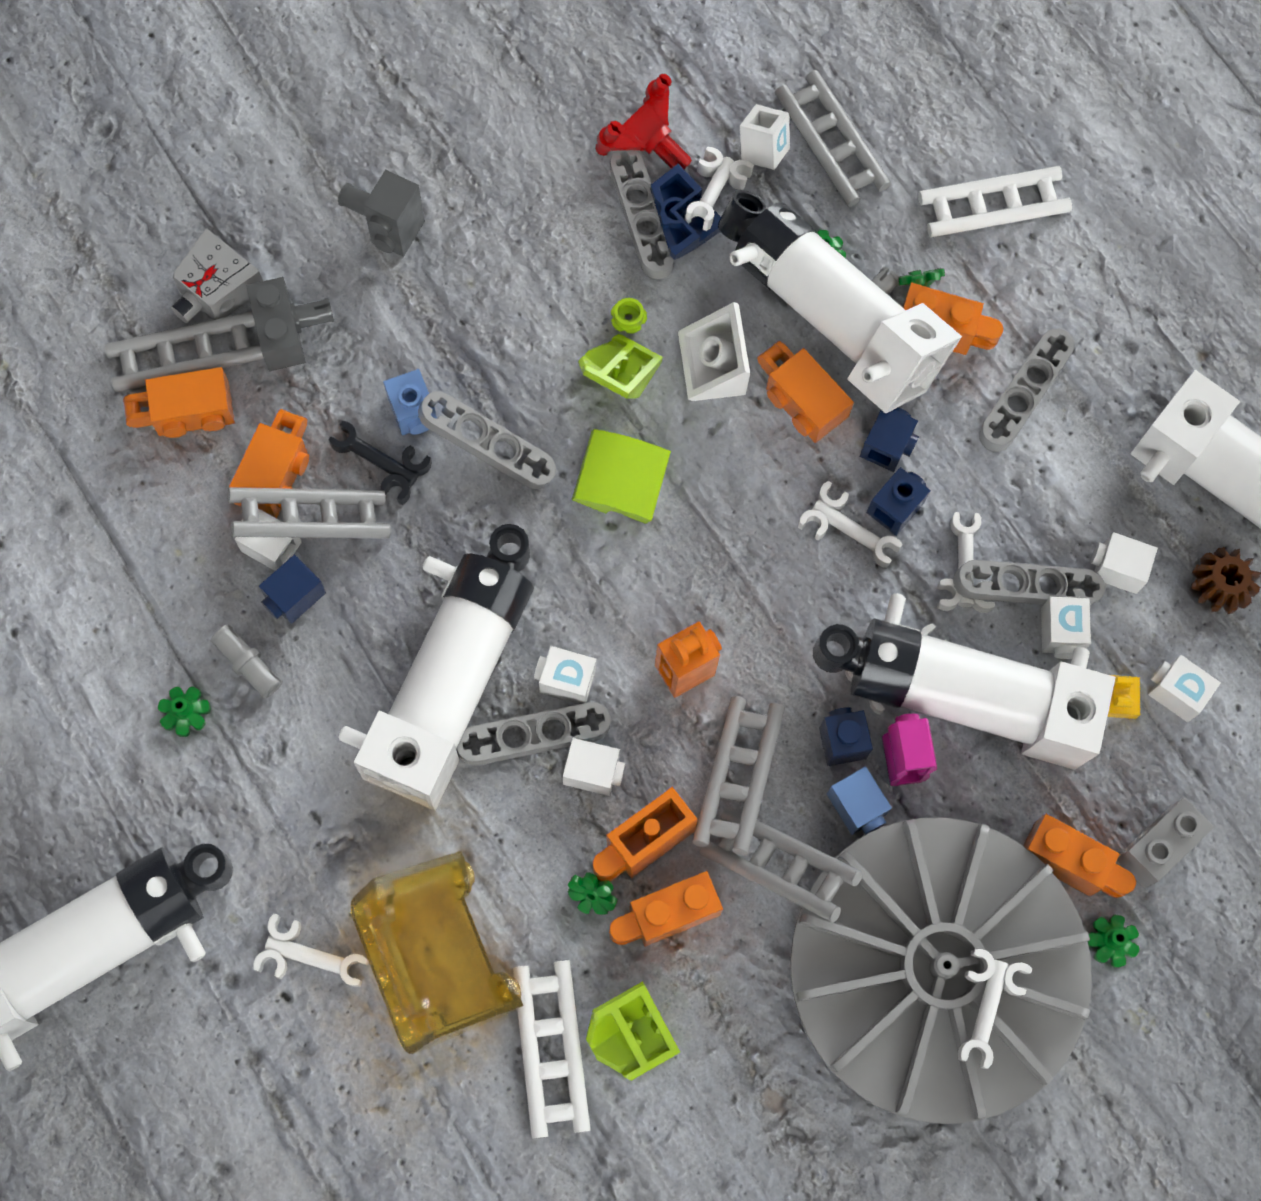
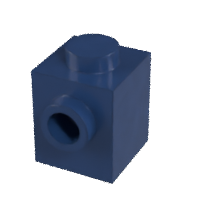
M897 407L888 413L880 410L859 457L894 472L902 455L910 457L919 439L918 435L913 434L918 420L912 418L902 408Z
M900 467L871 500L866 513L897 536L923 506L931 490L926 487L925 481L914 472H907Z
M295 554L259 585L265 597L261 601L262 605L274 618L278 619L280 616H283L290 624L295 622L326 594L321 580Z
M843 707L828 712L829 716L824 717L819 727L827 766L866 760L873 747L864 710L853 712L851 707Z

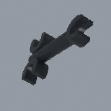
M342 421L340 423L341 430L347 433L349 437L344 441H338L334 437H330L329 443L332 449L338 453L352 451L389 473L390 475L381 482L380 489L385 491L386 495L392 487H401L402 491L399 493L397 500L399 504H405L410 498V487L416 482L418 476H422L430 470L432 464L431 457L426 455L420 464H412L410 460L415 455V449L410 445L402 453L403 464L358 438L354 426L347 421Z

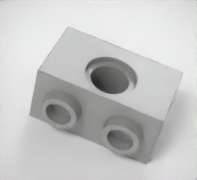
M1184 797L1161 814L1119 855L1117 861L1125 869L1129 870L1135 876L1136 881L1145 889L1159 882L1214 826Z

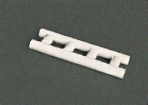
M1060 166L918 192L920 205L933 204L937 217V222L927 224L930 238L1072 211L1071 199L1069 197L1057 199L1052 182L1062 179ZM1037 185L1042 202L1022 206L1017 188ZM1002 191L1008 209L987 212L982 194ZM968 197L973 215L952 219L947 201Z
M570 960L554 962L555 975L530 978L529 966L514 967L512 969L532 1139L549 1137L547 1123L569 1120L573 1122L574 1133L591 1131ZM557 992L560 1017L535 1020L532 995ZM562 1034L565 1060L540 1063L537 1037ZM567 1077L570 1103L545 1106L542 1080Z

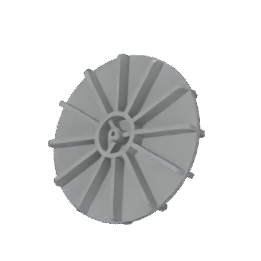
M918 818L890 824L868 833L839 853L835 858L862 871V879L857 886H853L845 881L841 884L831 903L841 908L839 918L835 922H831L801 907L793 933L790 956L791 983L798 1015L807 1037L827 1067L848 1088L873 1105L897 1116L937 1124L966 1123L997 1116L1033 1097L1052 1081L1053 1077L1061 1070L1071 1055L1081 1035L1085 1020L1089 1017L1090 1010L1088 1008L1091 998L1092 972L1087 942L1090 941L1089 934L1084 931L1080 916L1061 882L1052 873L1054 870L1049 864L1045 865L1036 855L1020 843L1001 832L991 829L988 825L951 818ZM822 871L809 892L816 894L828 873ZM974 949L986 950L993 956L994 960H999L1009 965L1022 962L1032 968L1030 974L1016 971L1012 976L1013 983L1017 987L1027 990L1025 995L1013 996L1007 993L1004 988L1002 990L988 1041L994 1056L992 1065L988 1069L980 1068L982 1054L977 1048L970 1050L966 1062L958 1060L959 1047L964 1042L971 1040L987 980L974 983L964 977L966 971L981 974L984 970L983 961L970 956L971 951Z

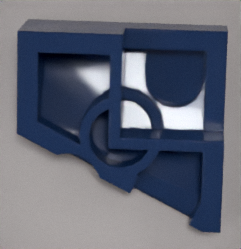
M679 164L651 184L650 190L670 256L674 260L695 250L720 232L718 222L721 216L715 210L712 226L707 231L702 230L705 221L702 217H693L689 224L685 221L688 205L692 202L700 201L703 189Z

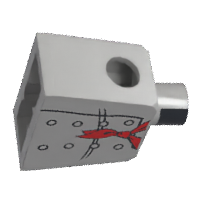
M206 229L173 273L174 282L182 296L171 306V310L185 323H188L200 310L213 320L227 317L249 301L246 285L262 282L260 271Z

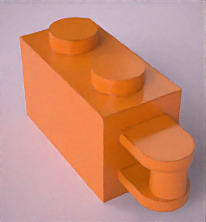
M911 282L902 308L908 310L924 303L962 337L953 352L966 355L970 346L985 350L996 347L1004 327L998 319L981 315L984 303Z
M777 341L757 357L758 363L769 375L766 387L768 398L778 409L783 408L792 417V423L801 435H808L814 443H817L850 416L854 401L805 348L794 355L784 343ZM780 359L783 364L778 367L775 362Z
M222 367L145 379L147 392L130 394L123 398L126 425L133 428L153 425L158 436L176 438L185 435L188 431L200 429L217 431L223 429L225 425L235 424L230 385ZM149 406V411L141 412L140 408Z
M280 409L271 427L259 423L229 487L293 489L292 485L297 475H303L309 462V454H307L308 452L302 439L307 427V418ZM284 427L292 429L291 433L284 432ZM258 504V509L277 519L281 511V504Z
M698 621L657 644L654 666L673 697L676 698L715 676L720 658L719 651L722 650V647L715 633L711 629L705 631L701 622Z
M673 787L606 835L607 847L598 853L593 860L594 875H596L599 881L608 880L610 882L624 871L632 879L695 832L697 817Z
M1047 813L1034 823L1023 845L1045 865L1049 864L1054 870L1052 873L1057 879L1089 897L1102 891L1111 897L1120 898L1132 892L1136 886L1135 876L1129 870L1116 864L1120 853Z
M708 871L631 901L629 906L630 913L612 921L609 935L611 940L617 945H626L642 939L644 947L719 917L723 907Z

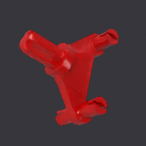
M660 74L659 77L648 84L643 105L623 125L618 121H611L610 124L600 130L595 147L599 155H608L610 151L645 150L649 155L655 152L671 169L679 164L685 170L690 165L691 157L669 136L672 132L668 127L669 86L672 83L670 76Z

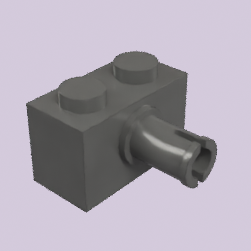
M386 169L371 194L353 186L351 183H346L338 196V205L366 216L371 242L385 253L394 252L404 257L425 222L419 185Z
M284 277L246 285L262 355L269 372L306 363L299 333L302 332L301 328L334 322L329 299L324 298V300L295 306L294 303H291Z

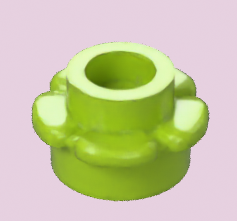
M634 298L621 299L612 307L611 316L613 318L611 323L619 332L637 333L641 330V325L647 321L646 310ZM629 314L632 318L628 320L625 316Z

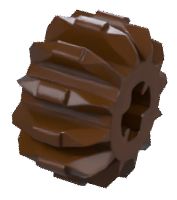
M1225 547L1218 548L1214 554L1206 553L1200 558L1201 564H1197L1192 570V575L1197 579L1191 584V589L1202 591L1203 594L1198 598V603H1204L1209 600L1211 602V612H1218L1223 607L1227 615L1233 614L1238 607L1245 609L1252 603L1251 597L1259 593L1261 587L1255 581L1260 578L1261 572L1250 570L1249 567L1253 564L1254 558H1248L1243 561L1240 559V549H1234L1229 554Z

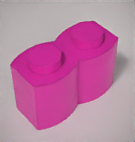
M916 713L897 716L895 723L891 724L888 727V732L882 736L890 785L900 786L924 782L930 778L931 773L937 770L929 720L927 718L920 719L919 714Z

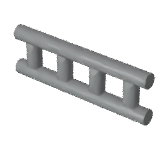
M813 70L806 76L810 86L792 94L787 85H782L776 89L775 95L786 112L789 113L790 118L848 207H852L860 201L856 191L871 183H874L880 192L891 186V181L818 70ZM818 98L828 114L810 122L801 106ZM837 126L847 142L829 150L819 134ZM855 154L865 170L847 178L837 162Z
M252 311L105 344L106 354L109 359L120 356L123 375L111 378L115 393L146 386L145 379L218 367L226 368L264 359L260 344L250 346L246 328L255 326ZM232 331L236 350L213 355L209 336ZM195 340L198 358L176 363L172 345ZM157 348L161 367L138 372L135 353Z
M228 487L227 490L228 503H241L243 521H232L231 523L232 537L390 538V524L376 523L374 505L384 506L385 491L238 487ZM258 504H281L283 522L260 521ZM297 504L320 505L322 522H299ZM336 505H358L360 523L338 522Z
M732 696L692 843L698 847L705 848L708 847L711 835L734 839L732 851L738 855L745 856L748 855L785 707L778 703H771L767 715L744 711L746 700L739 696ZM739 727L763 731L758 751L735 746ZM730 762L754 766L749 787L725 782ZM721 798L744 802L739 824L715 819Z
M728 806L723 810L721 820L739 824L742 813ZM758 820L756 821L753 836L762 841L750 861L732 853L734 839L722 837L718 845L709 841L708 847H700V854L831 922H835L841 912V908L831 903L843 881L857 886L862 879V871ZM777 848L794 856L782 878L764 869ZM809 865L828 873L816 894L797 886Z

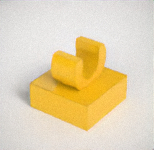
M1110 675L1116 678L1107 717L1137 719L1140 716V677Z

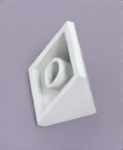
M733 302L678 331L688 400L698 401L746 395L750 369L739 304Z

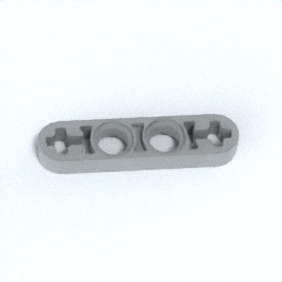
M638 150L614 151L610 159L611 177L641 269L645 275L652 279L668 277L673 270L674 259L670 256L650 190L651 181L643 157ZM622 161H627L629 165H632L633 178L627 180L628 175L625 167L621 166ZM640 190L646 194L647 199L640 204L630 202L626 196L630 191ZM644 221L654 223L658 229L654 234L646 236L637 230V226ZM657 245L656 250L659 258L664 260L662 266H657V263L652 261L651 247Z
M1051 329L1042 336L996 403L979 432L980 442L987 450L1001 452L1011 445L1074 350V340L1067 331ZM1057 342L1062 346L1050 362L1045 357L1051 346ZM1031 368L1041 369L1046 375V381L1041 384L1031 382L1027 377V370ZM1012 396L1021 397L1025 400L1027 409L1023 412H1015L1009 408L1007 399ZM1004 418L1009 423L1003 434L998 439H995L991 436L993 430L999 426Z
M441 391L432 392L421 402L418 409V417L425 427L531 489H540L554 478L556 465L551 456L452 396ZM439 403L443 406L441 412L444 415H440L436 419L431 416V407ZM455 413H458L461 416L453 424L452 429H450L449 427H447V425L451 422V419L449 418H452L455 415ZM471 421L478 425L480 429L479 439H466L461 433V424ZM498 441L508 442L513 448L514 454L512 459L502 460L497 457L494 452L495 443ZM522 453H525L527 456L522 460L525 463L516 468L514 464L521 458ZM536 462L542 465L541 472L545 474H541L538 478H534L531 475L533 469L530 466H533Z
M970 560L956 571L953 578L954 587L961 596L977 600L1044 605L1049 597L1089 598L1091 606L1100 600L1105 592L1104 580L1098 573L1093 570ZM970 572H973L974 578L986 580L991 575L992 578L991 582L982 581L977 586L973 587L972 581L966 580V576ZM1004 573H1010L1017 577L1020 584L1017 592L1005 589L1002 584V575ZM1047 576L1054 580L1057 587L1055 595L1045 594L1039 586L1040 577ZM1083 581L1085 587L1092 590L1087 596H1085V591L1082 589L1073 588L1067 592L1068 587H1076Z
M588 702L471 726L465 729L457 746V751L465 763L483 765L570 747L572 738L595 742L603 739L608 734L610 714L608 709L602 704ZM588 713H594L598 719L603 718L604 721L599 723L598 730L591 731L589 725L578 726V735L571 736V722L568 716L575 715V724L587 721ZM547 721H560L565 727L564 735L557 740L547 739L542 733L543 725ZM510 728H519L525 733L526 740L522 746L510 748L503 742L504 733ZM496 731L499 752L493 753L492 744L480 747L479 755H473L470 749L464 750V746L470 744L471 737H477L479 742L484 743L492 741L489 733Z

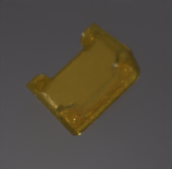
M462 851L375 877L351 901V914L397 1037L401 1046L408 1054H415L524 1006L521 1000V988L518 981L504 971L494 974L465 901L475 882V875L471 865L465 861Z

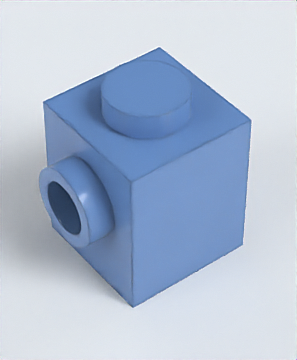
M420 369L383 381L388 401L402 436L409 433L413 435L421 434L429 430L421 423L418 417L419 406L429 394ZM431 407V416L437 419L435 407Z
M866 766L832 785L827 792L828 798L851 835L860 830H863L865 835L887 823L883 817L888 814L892 807Z

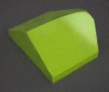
M617 334L611 341L588 350L578 360V364L584 376L626 399H633L641 396L661 365L663 357L622 334Z
M643 981L592 1010L586 1041L598 1061L621 1073L630 1081L680 1053Z

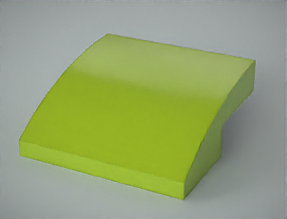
M593 429L572 501L605 514L612 510L644 524L649 523L654 515L671 451L629 436Z

